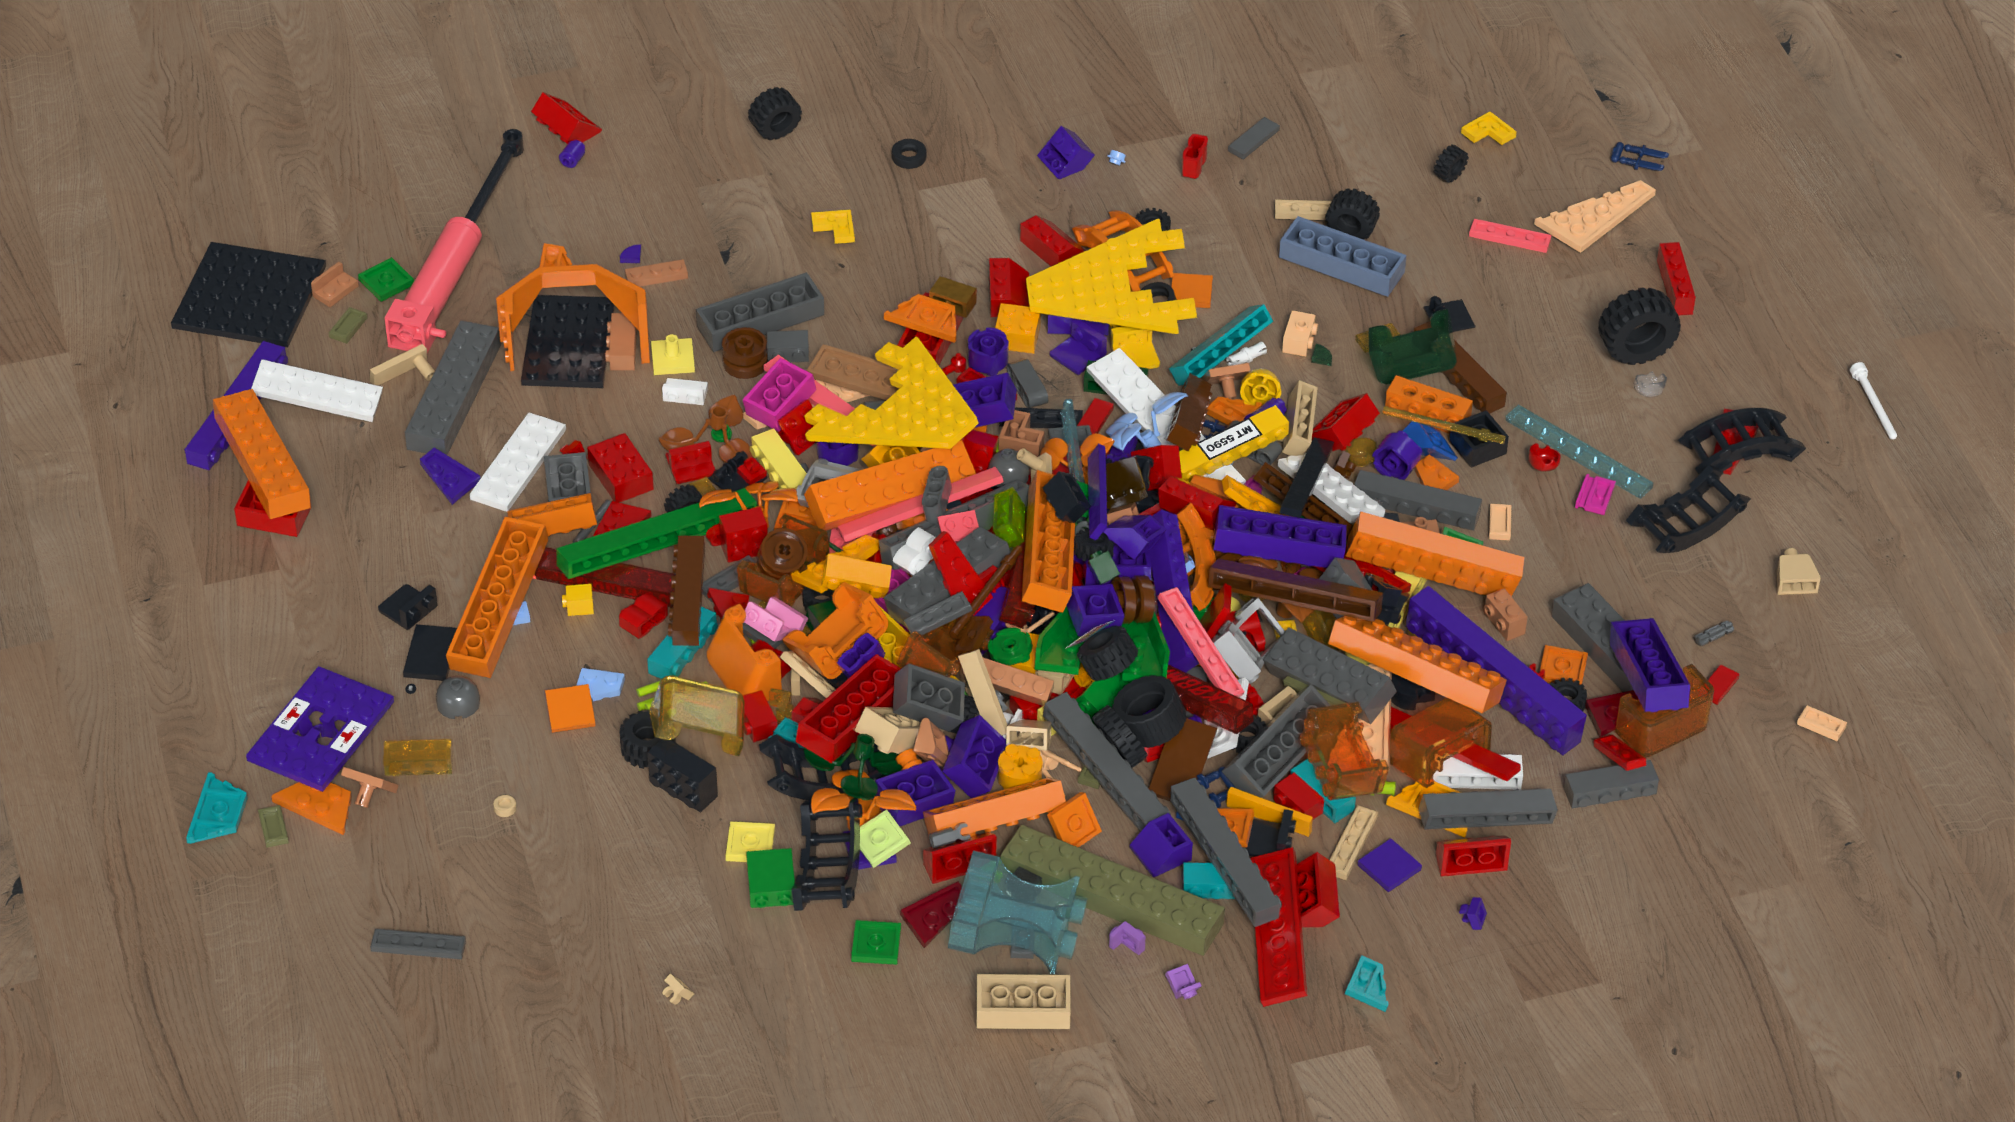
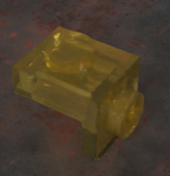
M771 688L769 691L770 706L777 707L776 719L778 724H780L785 717H792V710L794 709L792 693Z

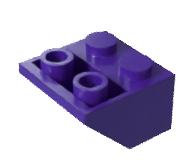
M1060 126L1037 156L1058 179H1062L1084 170L1095 154L1075 132Z
M1151 515L1122 516L1107 526L1103 532L1127 556L1135 560L1153 548L1167 529Z
M1169 813L1150 821L1130 844V849L1153 878L1192 860L1193 842Z

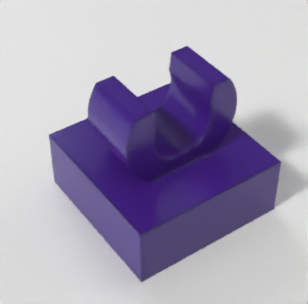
M1473 897L1470 905L1462 904L1459 910L1460 914H1464L1463 922H1470L1473 930L1482 929L1487 915L1482 898Z

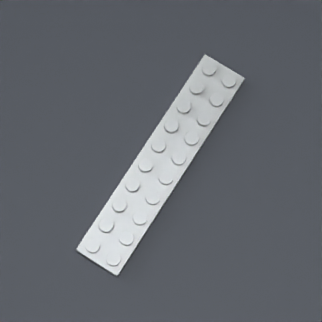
M1121 348L1087 366V372L1126 414L1135 413L1138 418L1134 423H1139L1142 426V431L1150 429L1154 432L1151 416L1153 411L1152 405L1163 397L1164 394ZM1172 405L1160 414H1156L1157 428L1160 433L1157 438L1162 445H1175L1166 440L1175 405ZM1200 434L1201 437L1199 441L1206 439L1202 434ZM1231 464L1216 469L1211 474L1204 475V477L1222 480L1228 475L1242 484L1246 482Z

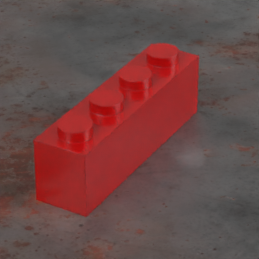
M1660 243L1657 263L1667 296L1678 316L1693 315L1696 296L1680 243Z

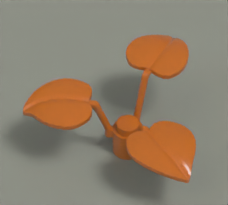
M1097 433L1089 435L1080 448V452L1083 455L1080 457V461L1083 466L1076 468L1063 459L1068 453L1069 448L1067 443L1061 438L1048 440L1042 448L1040 455L1046 452L1052 456V471L1061 462L1073 470L1072 474L1077 481L1088 484V457L1098 444L1105 446L1107 453L1115 441Z
M778 481L759 482L745 487L750 494L757 493L758 506L752 508L761 507L767 527H769V500L798 502L795 488L777 489L779 486ZM731 489L708 492L699 502V507L701 508L706 504L736 498L742 509L747 510L738 493L732 492ZM762 492H770L761 496Z
M859 770L838 771L833 774L832 782L835 786L841 788V780L849 775L858 777ZM862 773V778H869L868 774ZM833 788L819 789L812 796V813L849 807L850 799L844 793L840 794L838 790ZM898 789L883 790L880 792V796L874 797L867 812L862 805L863 814L862 818H860V826L865 824L866 819H870V813L875 805L883 809L916 811V805L905 791ZM847 816V827L850 829V816Z

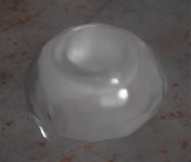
M1653 372L1647 375H1637L1634 380V388L1645 397H1657L1664 391L1667 377L1663 373L1656 377Z

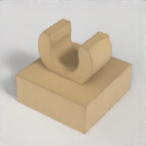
M671 973L664 980L669 986L663 990L662 994L669 997L674 993L670 999L671 1003L678 1004L681 997L689 1001L694 995L692 990L681 979Z

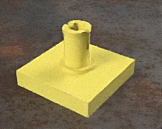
M671 334L666 336V340L651 341L654 375L695 372L692 338L678 339L676 335Z

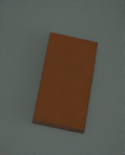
M1186 718L1182 730L1170 741L1165 742L1149 790L1154 791L1158 798L1170 801L1171 786L1192 778L1197 779V775L1203 772L1217 728Z

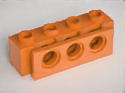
M1396 375L1387 389L1385 406L1392 408L1390 412L1392 415L1410 421L1417 418L1437 430L1450 434L1452 423L1471 416L1473 400Z

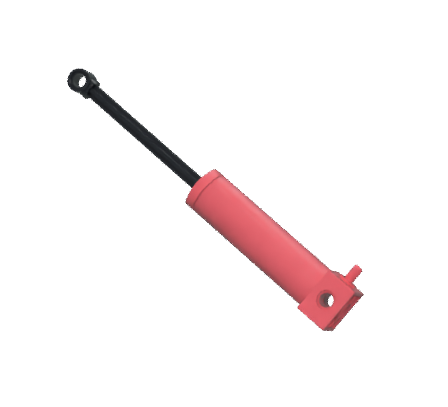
M510 129L503 133L502 152L465 218H450L404 300L395 299L385 316L388 347L409 351L423 344L428 353L436 337L445 338L446 331L437 329L435 323L481 241V231L475 224L511 158L521 155L524 151L521 131Z

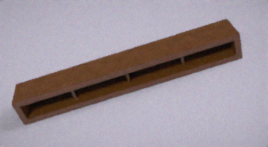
M1219 558L1210 566L1208 583L1210 588L1221 589L1224 583L1231 586L1234 593L1372 622L1381 614L1382 592Z

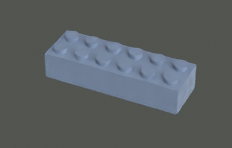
M1297 216L1280 240L1279 258L1387 297L1405 273V254Z

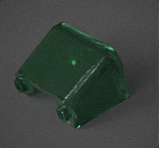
M1448 309L1437 311L1431 316L1432 328L1393 337L1390 329L1383 325L1369 328V354L1379 382L1391 384L1396 375L1412 379L1450 370L1456 365L1457 356Z

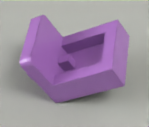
M1125 921L1119 927L1116 926L1111 930L1109 934V947L1112 950L1123 943L1138 955L1145 951L1146 936L1140 929L1134 928Z
M1188 964L1165 973L1176 999L1184 997L1185 1000L1197 995L1196 991L1202 987L1200 982L1196 983Z

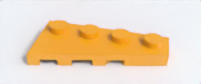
M1226 475L1221 480L1224 494L1244 508L1284 515L1280 513V505L1232 477Z
M864 535L843 546V551L830 554L867 560L880 550L879 540L869 535ZM826 560L818 564L813 562L807 565V570L801 573L799 571L792 573V580L819 593H823L829 589L822 587Z

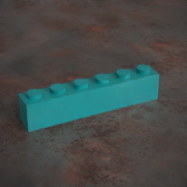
M1261 304L1248 307L1171 366L1169 370L1178 386L1185 383L1190 373L1201 378L1209 369L1214 368L1271 324L1273 320L1266 306Z

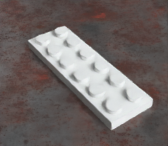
M261 360L251 389L259 397L373 422L383 387Z
M528 413L471 491L470 500L506 512L509 511L544 462V456L549 455L566 431V424Z
M1305 455L1288 456L1287 458L1279 459L1278 467L1294 479ZM1326 463L1312 492L1313 495L1349 523L1356 522L1360 511L1384 517L1385 509L1377 501L1371 499L1364 491H1361Z

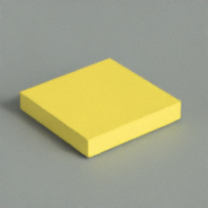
M730 821L726 861L747 862L746 851L773 850L775 824Z

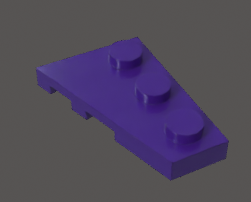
M436 448L431 449L420 458L422 468L452 505L475 487L481 479L479 474Z

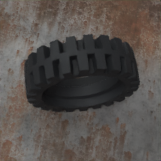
M1105 706L1092 717L1097 728L1103 731L1105 738L1110 744L1115 745L1120 756L1130 763L1131 768H1134L1148 756L1134 733L1131 732L1130 728L1110 706Z

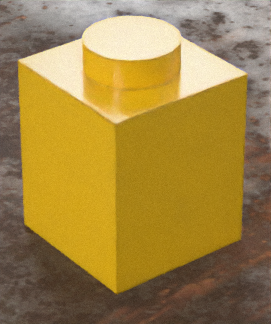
M591 584L566 586V595H562L563 608L567 607L568 616L594 614Z

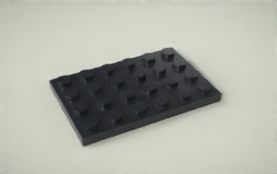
M537 295L533 301L521 386L604 388L607 367L606 350H609L606 339L607 336H610V333L607 331V323L611 321L612 313L615 311V305L608 297Z

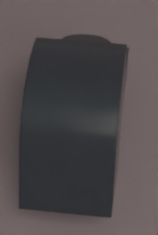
M1392 673L1391 681L1397 692L1391 698V702L1397 707L1404 710H1416V703L1435 701L1436 692Z

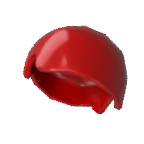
M1538 443L1530 446L1529 463L1534 469L1546 472L1552 471L1560 465L1561 455L1557 450L1551 449L1549 445L1540 448Z

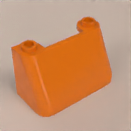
M843 582L833 593L832 601L837 609L808 636L800 630H793L782 639L791 651L795 652L802 660L827 679H835L842 673L837 664L843 653L853 648L858 638L869 633L877 640L888 628V619L872 595L846 582Z
M738 604L727 609L707 649V660L736 702L737 697L760 690L763 691L767 701L782 696L781 660L775 652L769 649L753 651L743 636V623L746 620V612Z

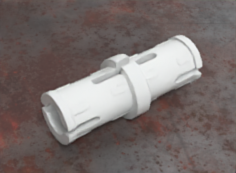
M1259 342L1249 348H1242L1240 352L1226 358L1227 362L1231 361L1227 365L1232 366L1252 362L1254 358L1267 353V349L1262 350L1266 348L1265 344Z

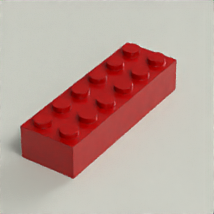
M877 654L874 655L798 723L796 743L833 763L852 743L856 742L857 736L860 734L855 731V728L865 707L893 708L895 674L901 668Z

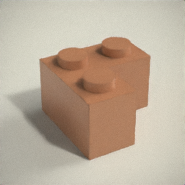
M1014 410V419L1005 421L999 435V451L1007 448L1019 451L1024 448L1039 457L1044 447L1045 432L1030 429V413Z

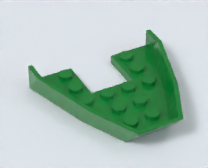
M1067 606L1064 612H1059L1039 635L1036 647L1035 670L1079 674L1081 661L1077 653L1084 642L1066 648L1082 637L1076 633ZM1155 612L1148 623H1135L1133 621L1130 624H1122V627L1126 629L1138 649V655L1135 660L1123 671L1122 680L1132 682L1135 679L1151 675L1162 676L1167 679L1170 650Z

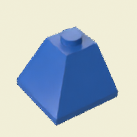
M1415 418L1403 430L1409 438L1422 448V456L1430 454L1435 458L1453 461L1458 458L1441 432Z

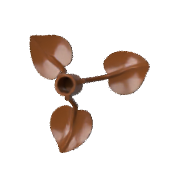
M735 394L719 400L710 407L708 413L710 419H706L704 426L695 438H693V433L690 430L682 427L670 429L663 436L659 437L661 445L669 451L670 449L695 444L694 442L699 440L708 425H710L714 430H723L725 445L719 448V457L724 463L735 457L737 452L742 451L747 454L748 458H753L747 442L739 438L729 442L727 438V425L729 427L736 426L743 420V411Z
M1243 556L1238 561V563L1272 570L1278 567V562L1274 559L1266 560L1255 556ZM1305 568L1300 571L1299 575L1319 579L1324 572L1316 568ZM1279 602L1276 613L1282 618L1295 616L1302 623L1315 609Z

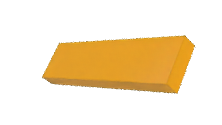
M1230 787L1228 790L1227 807L1232 809H1253L1254 817L1276 823L1282 822L1284 809L1292 810L1293 820H1296L1295 832L1307 837L1311 834L1312 816L1234 787Z

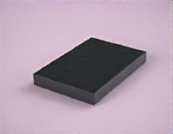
M416 624L403 670V677L438 681L447 679L450 668L446 653L457 628Z

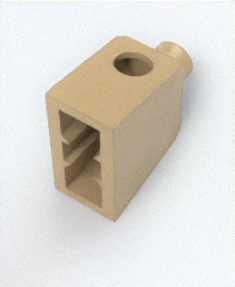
M1794 548L1787 549L1784 555L1779 556L1777 594L1818 593L1821 578L1810 555L1798 554Z
M1019 720L1007 725L1006 746L1015 744L1047 751L1051 745V722Z

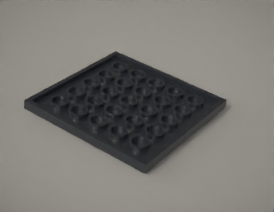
M210 242L171 321V327L177 330L257 343L265 341L282 347H289L312 298L311 282L323 274L326 268V260Z

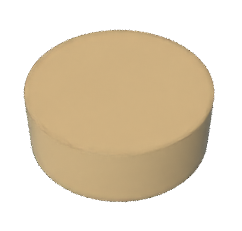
M501 795L494 800V812L498 816L509 817L515 813L516 801L512 796Z

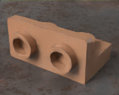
M337 262L311 282L313 297L328 307H332L359 286L357 279L343 271V264L341 262Z

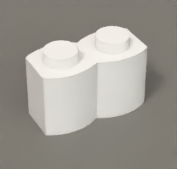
M918 527L910 534L906 544L897 551L893 562L908 574L915 575L933 559L928 545L935 537Z

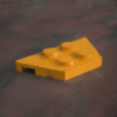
M1422 777L1415 784L1403 788L1402 792L1397 796H1389L1386 805L1421 819L1418 808L1423 794L1462 792ZM1467 828L1445 829L1464 838L1467 835Z

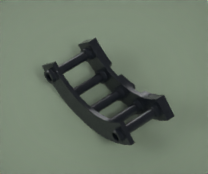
M1744 408L1723 413L1686 431L1678 439L1679 443L1691 450L1694 448L1701 460V464L1695 468L1698 474L1707 465L1718 467L1723 472L1732 467V463L1743 458L1744 461L1760 458L1762 454H1770L1772 457L1792 462L1806 449L1802 442L1789 438L1781 423L1787 418L1786 415L1767 408ZM1744 426H1757L1763 437L1751 438ZM1736 428L1743 441L1729 445L1722 431ZM1770 430H1775L1778 436L1772 435ZM1714 435L1722 450L1708 457L1700 443Z
M1707 465L1689 484L1690 489L1683 494L1676 493L1666 499L1664 504L1660 506L1656 503L1650 505L1638 504L1626 521L1631 526L1645 527L1660 542L1659 546L1655 549L1657 552L1674 553L1685 550L1715 534L1738 513L1743 512L1751 498L1739 493L1735 496L1719 481L1723 472L1718 467ZM1711 487H1715L1730 502L1720 513L1702 498L1703 494ZM1691 504H1697L1712 519L1700 526L1684 509ZM1678 516L1691 531L1679 533L1667 519ZM1654 524L1660 525L1668 533L1667 536H1665Z
M778 734L759 744L760 751L772 758L777 776L767 781L768 785L773 789L802 800H812L813 794L817 790L824 788H833L838 790L840 794H846L833 783H828L825 771L816 769L819 783L804 780L801 767H814L807 762L804 748H799L798 744L790 742ZM874 743V753L880 751V750L877 749L878 745H876L875 743ZM850 747L843 754H841V757L845 755V753L850 749ZM853 752L841 765L842 771L851 770L849 764L859 761L855 758ZM868 759L865 761L869 778L875 781L885 777L878 769L876 770V767L871 766ZM783 763L792 767L794 776L784 770Z
M853 798L847 808L820 811L813 814L811 800H806L800 805L802 836H806V848L801 849L800 868H803V873L797 876L796 882L792 887L794 911L804 910L807 903L814 900L842 899L843 908H848L851 901L855 899L858 877L862 805L858 804L857 798ZM850 816V833L819 835L816 832V820L818 818ZM850 842L848 857L818 858L816 856V846H819L821 843ZM848 866L845 877L814 878V872L818 867ZM841 886V890L811 891L820 887Z

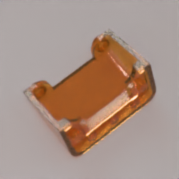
M961 616L924 635L914 631L910 634L897 660V664L903 668L909 663L945 677L955 676L962 666L958 654L954 651L957 646L955 644L957 638H950L949 632ZM989 629L979 648L980 652L988 649V643L994 632L992 629Z

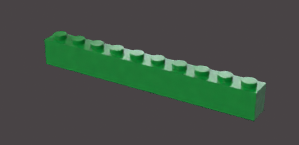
M745 488L734 491L738 493L747 509L757 506V501ZM736 498L706 504L701 508L699 503L556 548L557 566L568 579L678 544V536H704L708 529L720 523L719 516L743 511Z

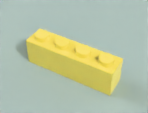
M774 428L751 437L752 446H750L752 456L759 460L761 466L769 474L771 481H778V489H797L798 485H802L807 473Z

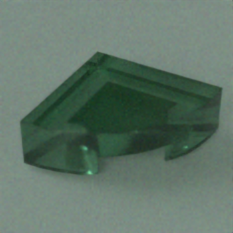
M1316 344L1311 363L1332 366V354L1326 347Z

